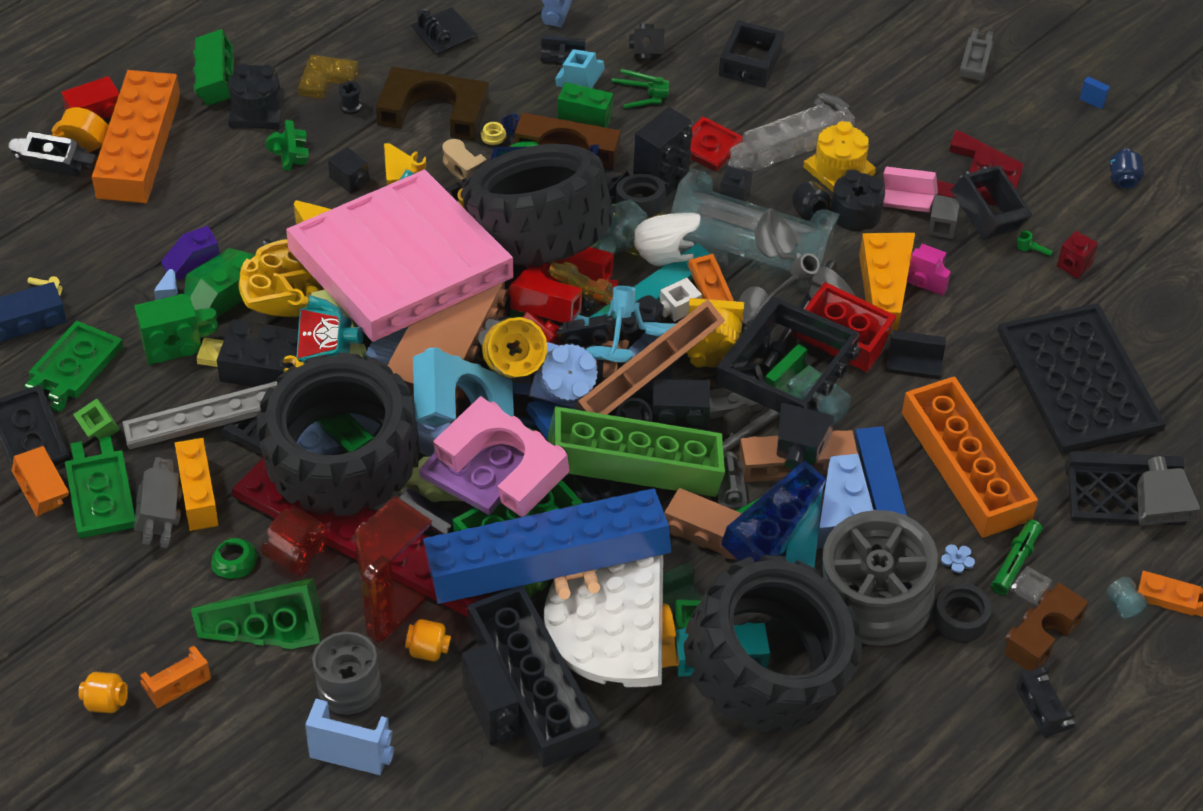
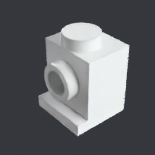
M688 278L660 290L659 302L664 305V317L670 316L673 321L679 320L688 315L689 298L702 299V294Z

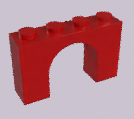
M589 247L581 253L560 261L528 266L509 286L508 297H511L510 309L525 313L529 312L536 316L563 323L574 321L581 313L582 288L559 283L556 280H572L602 288L608 279L612 277L614 253Z

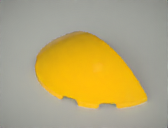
M287 239L275 241L258 248L256 256L251 260L246 259L240 270L239 291L244 303L248 308L268 315L284 317L300 315V308H305L304 305L300 304L297 307H291L287 303V300L299 302L300 300L297 294L289 292L292 289L301 290L304 297L311 295V292L325 290L290 252Z

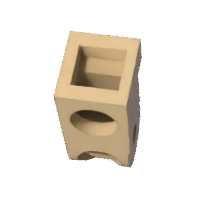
M450 139L443 144V164L461 182L464 178L468 179L479 167L487 162V159L481 154L474 157L465 149V145L461 140Z

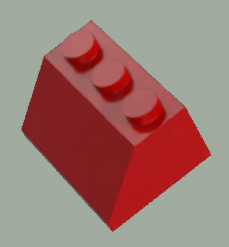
M827 282L823 283L805 307V310L860 333V354L855 361L852 360L849 364L866 372L869 371L881 354L896 320V315ZM796 332V338L833 356H836L840 351Z

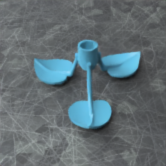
M615 286L613 288V300H611L608 316H613L615 311V316H617L612 348L593 346L587 348L586 351H589L593 358L598 360L606 359L612 362L630 361L633 357L632 351L617 348L622 318L631 317V312L635 313L639 328L646 330L645 333L649 335L661 336L675 324L643 322L639 311V303H635L636 289L630 286ZM578 315L574 319V321L584 319L585 326H589L588 317Z

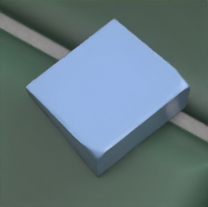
M173 269L167 271L155 288V300L178 295L175 271Z

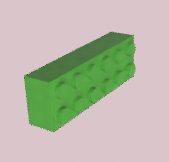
M555 406L548 429V442L553 446H560L567 453L570 470L568 474L678 491L681 488L694 494L716 497L725 474L722 433Z

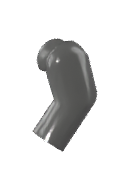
M827 93L818 94V98L814 100V105L820 110H825L826 106L829 105L843 117H847L852 110V107L842 99Z

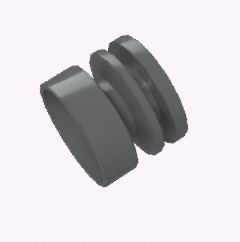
M346 631L332 634L319 643L312 657L319 699L327 701L329 710L337 714L350 715L360 713L371 707L379 698L382 688L374 644L369 638L359 633Z

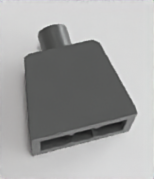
M1162 456L1149 459L1147 462L1150 471L1144 472L1137 483L1139 525L1145 526L1194 520L1200 507L1184 470L1181 468L1167 469L1165 458Z

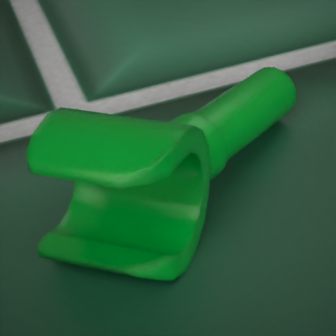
M1023 230L1020 232V238H1017V247L1020 251L1032 249L1051 257L1053 251L1033 242L1031 232Z

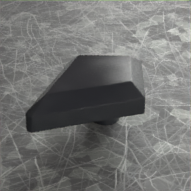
M601 479L595 483V490L601 496V500L632 494L635 491V487L631 483Z

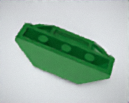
M228 248L186 274L184 294L190 296L194 310L210 307L215 309L218 317L241 303L243 299L239 291L240 270L245 260H251L256 254Z

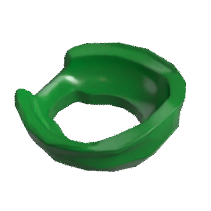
M230 538L218 545L214 551L211 560L212 570L218 576L227 579L246 576L256 566L258 553L251 542L239 538ZM228 545H239L244 549L241 557L233 561L223 559L220 550Z

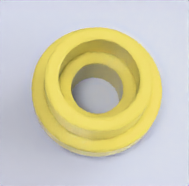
M489 122L481 131V139L486 144L498 145L505 141L506 131L500 123Z

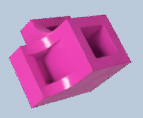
M921 244L919 249L915 248L911 255L907 282L943 296L948 288L951 271L944 267L946 252L925 244Z

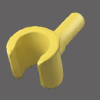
M32 277L28 278L29 284L37 286L54 282L60 296L63 288L58 286L60 281L57 277H50L48 281Z

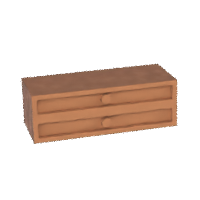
M505 282L408 326L387 366L391 368L393 374H399L407 384L413 401V356L425 352L428 348H440L443 352L459 356L462 360L472 364L480 365L481 361L485 362L479 355L481 344L479 343L478 336L484 330L488 318L507 316L508 309L505 308V303L508 297V290H505ZM458 385L455 387L456 418L459 414L461 400L465 401L467 399L466 393Z

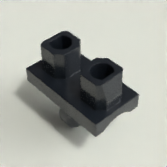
M542 36L540 62H553L563 65L573 49L585 51L586 39Z

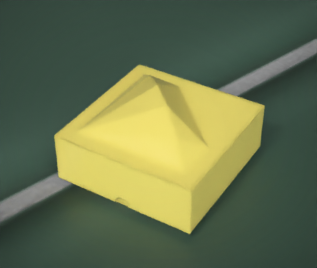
M204 337L197 355V364L217 367L216 360L224 340Z

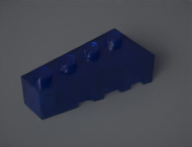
M804 460L726 527L721 545L738 561L752 557L756 563L762 555L782 556L820 497L826 478Z

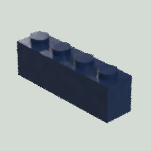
M54 282L0 297V342L67 322L63 303Z

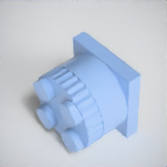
M547 342L548 350L545 361L534 373L529 396L575 409L573 405L593 389V385L596 384L595 380L598 373L596 370L597 359H594L589 351H586L583 347L580 348L579 345L565 344L564 346H559Z

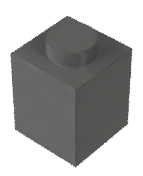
M934 196L927 235L953 239L960 205L956 198Z

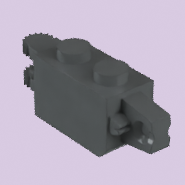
M156 457L153 467L144 471L142 482L138 487L134 530L143 532L142 544L149 545L153 534L161 535L160 547L168 548L171 529L173 525L178 526L181 509L176 508V505L181 500L182 486L178 485L179 473L174 472L173 460Z

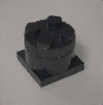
M241 64L237 66L235 72L230 76L228 83L231 101L228 119L229 127L280 129L285 90L280 88L279 77L275 73V69L270 65L248 66Z

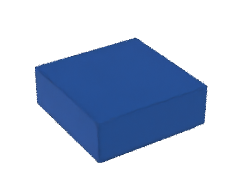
M1087 77L1083 83L1080 100L1102 109L1106 104L1110 86Z

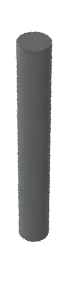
M770 409L724 440L723 454L739 445L741 438H749L780 417V413Z

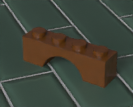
M523 112L515 130V143L536 142L539 145L568 144L578 146L593 152L601 159L603 167L607 169L614 168L620 150L621 130Z

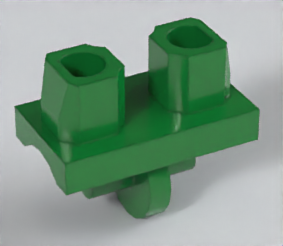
M285 120V131L282 134L274 132L267 137L265 142L267 150L275 155L281 154L283 170L290 171L293 164L305 165L309 152L308 148H304L307 137L306 131L294 129L293 121Z

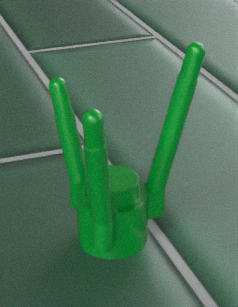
M621 69L620 72L622 74L648 82L611 79L612 83L647 88V96H652V99L624 104V109L650 104L661 105L662 99H668L669 80H663V77H653Z

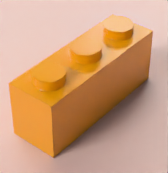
M199 438L176 442L175 448L190 531L219 526L204 439Z

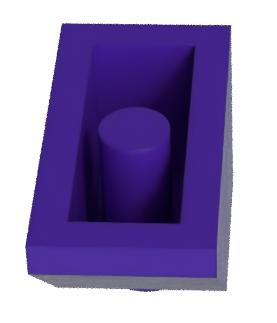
M208 225L183 234L162 259L161 265L166 273L169 269L175 271L176 281L185 278L186 274L220 254L218 242Z

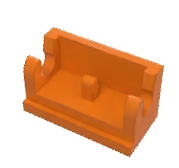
M44 446L14 456L11 471L36 517L64 504L62 499L68 496L69 491Z
M194 645L188 648L190 654H188L187 658L156 675L149 677L146 672L140 674L142 679L140 680L141 686L157 709L211 679L208 662Z

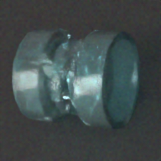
M1130 577L1118 579L1106 591L1111 602L1118 605L1117 610L1122 618H1130L1137 615L1147 605V601L1142 593L1135 590L1136 585Z

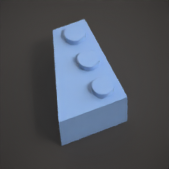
M858 454L830 456L817 548H824L828 535L837 524L847 517L873 510Z

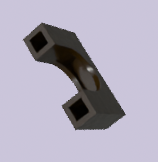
M392 66L376 105L377 125L402 129L411 106L425 99H440L454 107L450 117V137L475 141L489 102V82Z

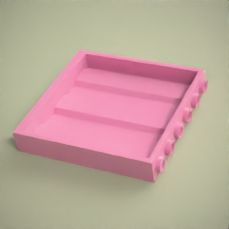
M422 170L286 229L290 252L350 318L361 327L362 331L372 342L513 278V257L426 170Z

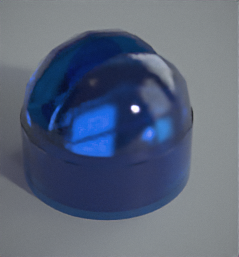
M510 113L502 118L501 125L507 134H515L520 116Z

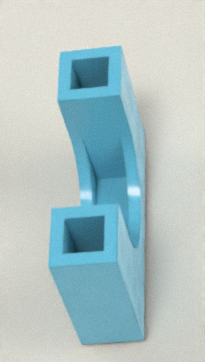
M428 348L425 352L413 356L415 421L437 428L456 420V385L466 393L471 405L481 396L488 402L492 401L498 404L502 411L509 416H514L512 379L482 368L479 364H472L462 360L459 356L445 353L440 348Z

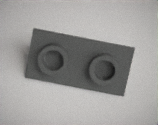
M725 452L723 454L725 474L717 493L718 504L730 509H740L747 505L742 462H738L733 452Z

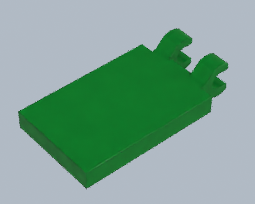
M76 320L29 371L30 380L25 384L24 389L41 385L43 391L44 389L50 391L48 399L53 401L50 409L61 412L66 405L68 397L71 396L77 399L123 348V339Z
M111 436L100 437L102 454L85 457L82 441L70 443L73 460L65 461L79 539L134 528L135 513L122 450L114 452Z

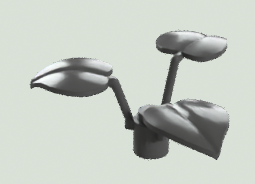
M772 208L768 209L761 216L755 229L757 248L768 258L778 254L781 259L794 260L790 267L792 276L769 296L763 288L756 286L746 289L741 294L739 302H744L743 323L746 327L752 323L772 296L775 297L796 279H807V282L811 284L808 290L810 299L814 297L824 282L855 296L850 286L836 272L827 267H820L819 260L814 254L806 253L802 256L800 253L796 255L788 254L795 248V233L791 226L779 217Z

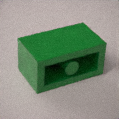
M565 82L558 97L557 119L607 128L613 113V93Z

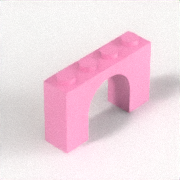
M481 396L433 441L437 458L456 472H459L480 451L487 447L503 444L519 449L524 454V458L519 466L498 485L501 503L521 517L525 516L570 472L568 455L563 448L558 445L553 446L545 440L541 433L535 430L531 431L524 426L520 419L515 416H509L502 411L498 404L492 401L488 402Z

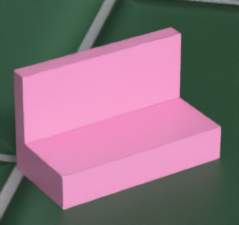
M886 167L883 173L885 182L883 207L930 212L934 196L938 193L936 172Z

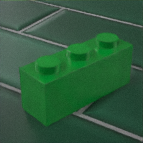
M223 29L195 38V49L193 50L195 66L193 67L195 83L193 88L197 97H201L207 106L230 98L228 83L230 76L234 73L233 45Z

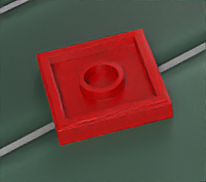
M702 117L692 127L693 137L691 140L690 159L717 172L744 144L745 137Z

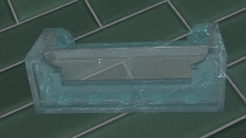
M691 168L678 184L671 214L696 213L700 215L701 220L699 227L693 232L687 233L683 238L790 271L794 260L781 259L778 254L768 258L756 246L755 229L759 219L768 209L712 192L713 180L710 175ZM819 210L814 213L809 222L774 211L791 226L796 236L795 248L788 254L796 255L800 253L801 256L806 253L814 254L818 258L821 267L832 242L840 214L828 210Z

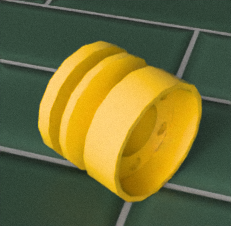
M522 317L508 318L492 326L485 335L482 345L483 358L488 367L497 374L507 378L527 376L538 370L545 361L548 350L546 337L542 329L532 320ZM517 343L515 348L519 352L509 355L510 349L506 347L507 344Z

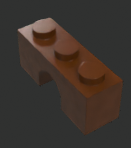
M1058 583L1052 591L1047 589L1039 599V605L1035 609L1031 607L1022 618V624L1018 628L1016 626L1012 627L1006 635L1005 641L1007 646L1004 655L1028 671L1040 668L1051 656L1056 640L1044 630L1054 629L1068 637L1083 620L1089 602L1061 583Z

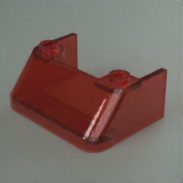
M394 496L367 522L361 523L355 531L359 590L367 635L377 643L384 641L429 598L394 580L392 577L391 562L432 525L431 519L397 496Z

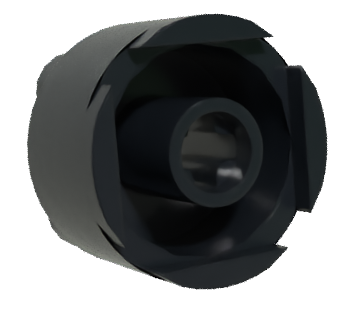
M848 170L844 176L835 182L833 187L830 212L834 216L836 224L846 230L855 232L861 231L865 227H869V229L874 228L882 217L885 199L884 182L881 179L860 173L857 170Z

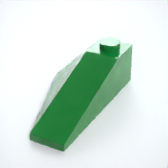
M314 578L287 583L191 608L198 638L229 642L241 641L262 646L266 644L281 646V648L294 649L321 642V607Z

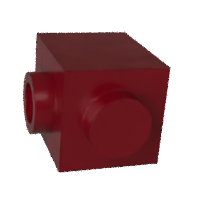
M1075 231L1062 244L1056 267L1079 279L1093 264L1098 242Z

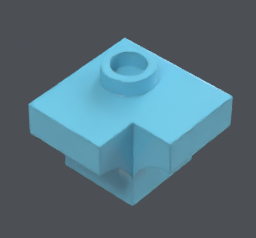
M573 49L555 78L556 86L563 87L565 82L593 88L605 69L604 61L597 60L596 54L593 52Z

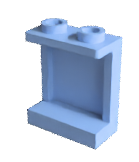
M319 699L315 700L305 724L309 757L381 775L384 765L391 763L394 747L390 746L393 732L389 730L388 718L381 716L377 729L370 730L330 720L328 702Z

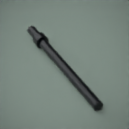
M829 260L824 267L834 271L837 264ZM808 293L799 305L802 309H805L811 301ZM785 327L778 340L772 342L767 350L768 355L761 365V369L764 372H770L776 361L782 359L787 351L786 346L796 331Z

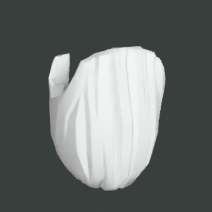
M675 213L659 215L644 220L635 229L634 245L641 257L655 266L693 259V254L681 255L679 250H688L694 246L693 242L684 241L682 238L699 227L701 217L696 213Z

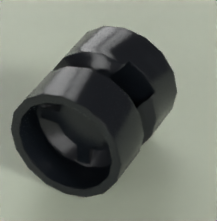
M640 398L626 399L619 405L614 415L652 422V410L647 402Z

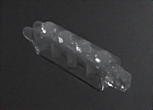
M821 104L744 132L742 143L730 149V155L733 158L729 160V166L739 169L751 167L755 171L804 152L812 151L817 148L820 132H823L827 127L837 125L840 121L850 122L853 126L855 117L848 108L834 111L829 105Z

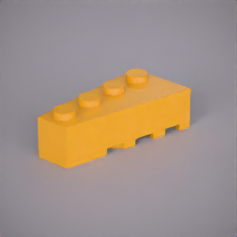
M915 233L862 234L859 257L865 299L867 302L896 315V320L889 334L892 333V330L898 331Z

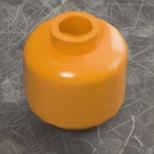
M419 619L415 625L410 624L405 648L409 649V653L413 658L435 662L440 658L441 653L447 654L451 636L445 635L446 628L444 624Z
M92 672L88 675L85 682H81L79 686V699L83 700L85 708L91 712L115 713L120 706H124L127 699V684L115 673Z

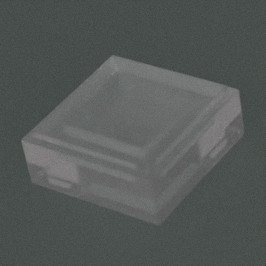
M1026 566L1012 585L1011 591L1037 605L1042 594L1051 586L1052 580Z

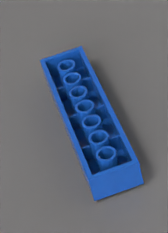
M655 489L555 509L423 539L428 568L438 604L671 553L669 525Z

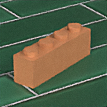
M836 430L832 431V435L817 463L814 465L802 463V467L798 471L786 468V459L776 455L778 435L741 438L739 460L742 462L744 482L796 479L802 474H806L809 478L825 477L828 473L830 456L858 453L853 431Z
M681 488L678 489L664 512L671 535L692 541L700 547L716 551L729 559L741 561L752 557L756 563L762 555L778 556L783 547L785 531Z

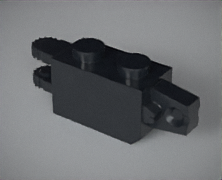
M28 132L26 139H12L8 146L18 160L27 162L32 169L79 177L82 169L94 170L98 160L95 154L88 153L87 149L82 148L78 142L72 139Z

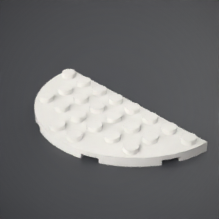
M663 555L594 569L600 585V590L597 593H591L587 589L584 577L567 580L570 597L568 599H561L556 592L553 581L545 602L544 623L562 658L570 669L589 680L602 684L611 681L621 682L624 687L661 685Z

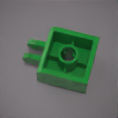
M186 294L134 305L141 343L148 365L198 353L201 347L200 338L210 334L213 335L219 329V325L215 321L217 318L215 309L206 307V309L194 310L191 298Z

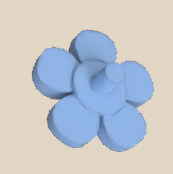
M948 545L945 549L946 554L941 557V563L946 567L952 566L951 571L957 574L962 573L964 568H973L975 560L970 557L971 549L967 546H962L958 550L955 545Z

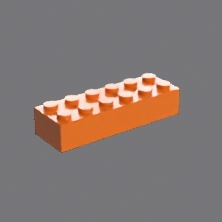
M127 70L92 175L96 199L138 203L148 202L180 99L177 74Z
M950 377L905 392L901 414L981 537L984 538L1019 526L1029 519L1033 520L1038 503L1037 497L956 377Z

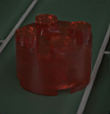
M293 505V510L284 509L272 522L266 533L271 537L268 544L262 543L261 552L263 556L290 573H297L303 576L310 568V560L316 553L320 554L324 551L328 539L323 536L326 532V526L323 522Z

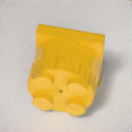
M840 121L837 125L827 127L823 132H820L817 140L816 154L804 160L803 165L807 171L832 192L835 182L844 176L848 170H857L860 173L871 176L876 171V167L867 161L868 137L858 128H854L850 122Z
M689 298L688 314L707 299ZM709 299L725 322L686 352L688 357H690V363L695 367L717 368L718 364L742 335L744 302Z

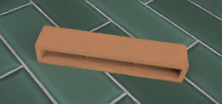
M707 299L573 406L576 410L609 414L724 323V318Z

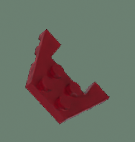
M955 130L949 152L974 158L969 170L971 173L985 166L991 168L1000 165L1015 189H1017L1024 167L1023 163L959 130ZM937 180V195L956 198L951 191L955 184ZM986 187L977 189L987 205H997Z

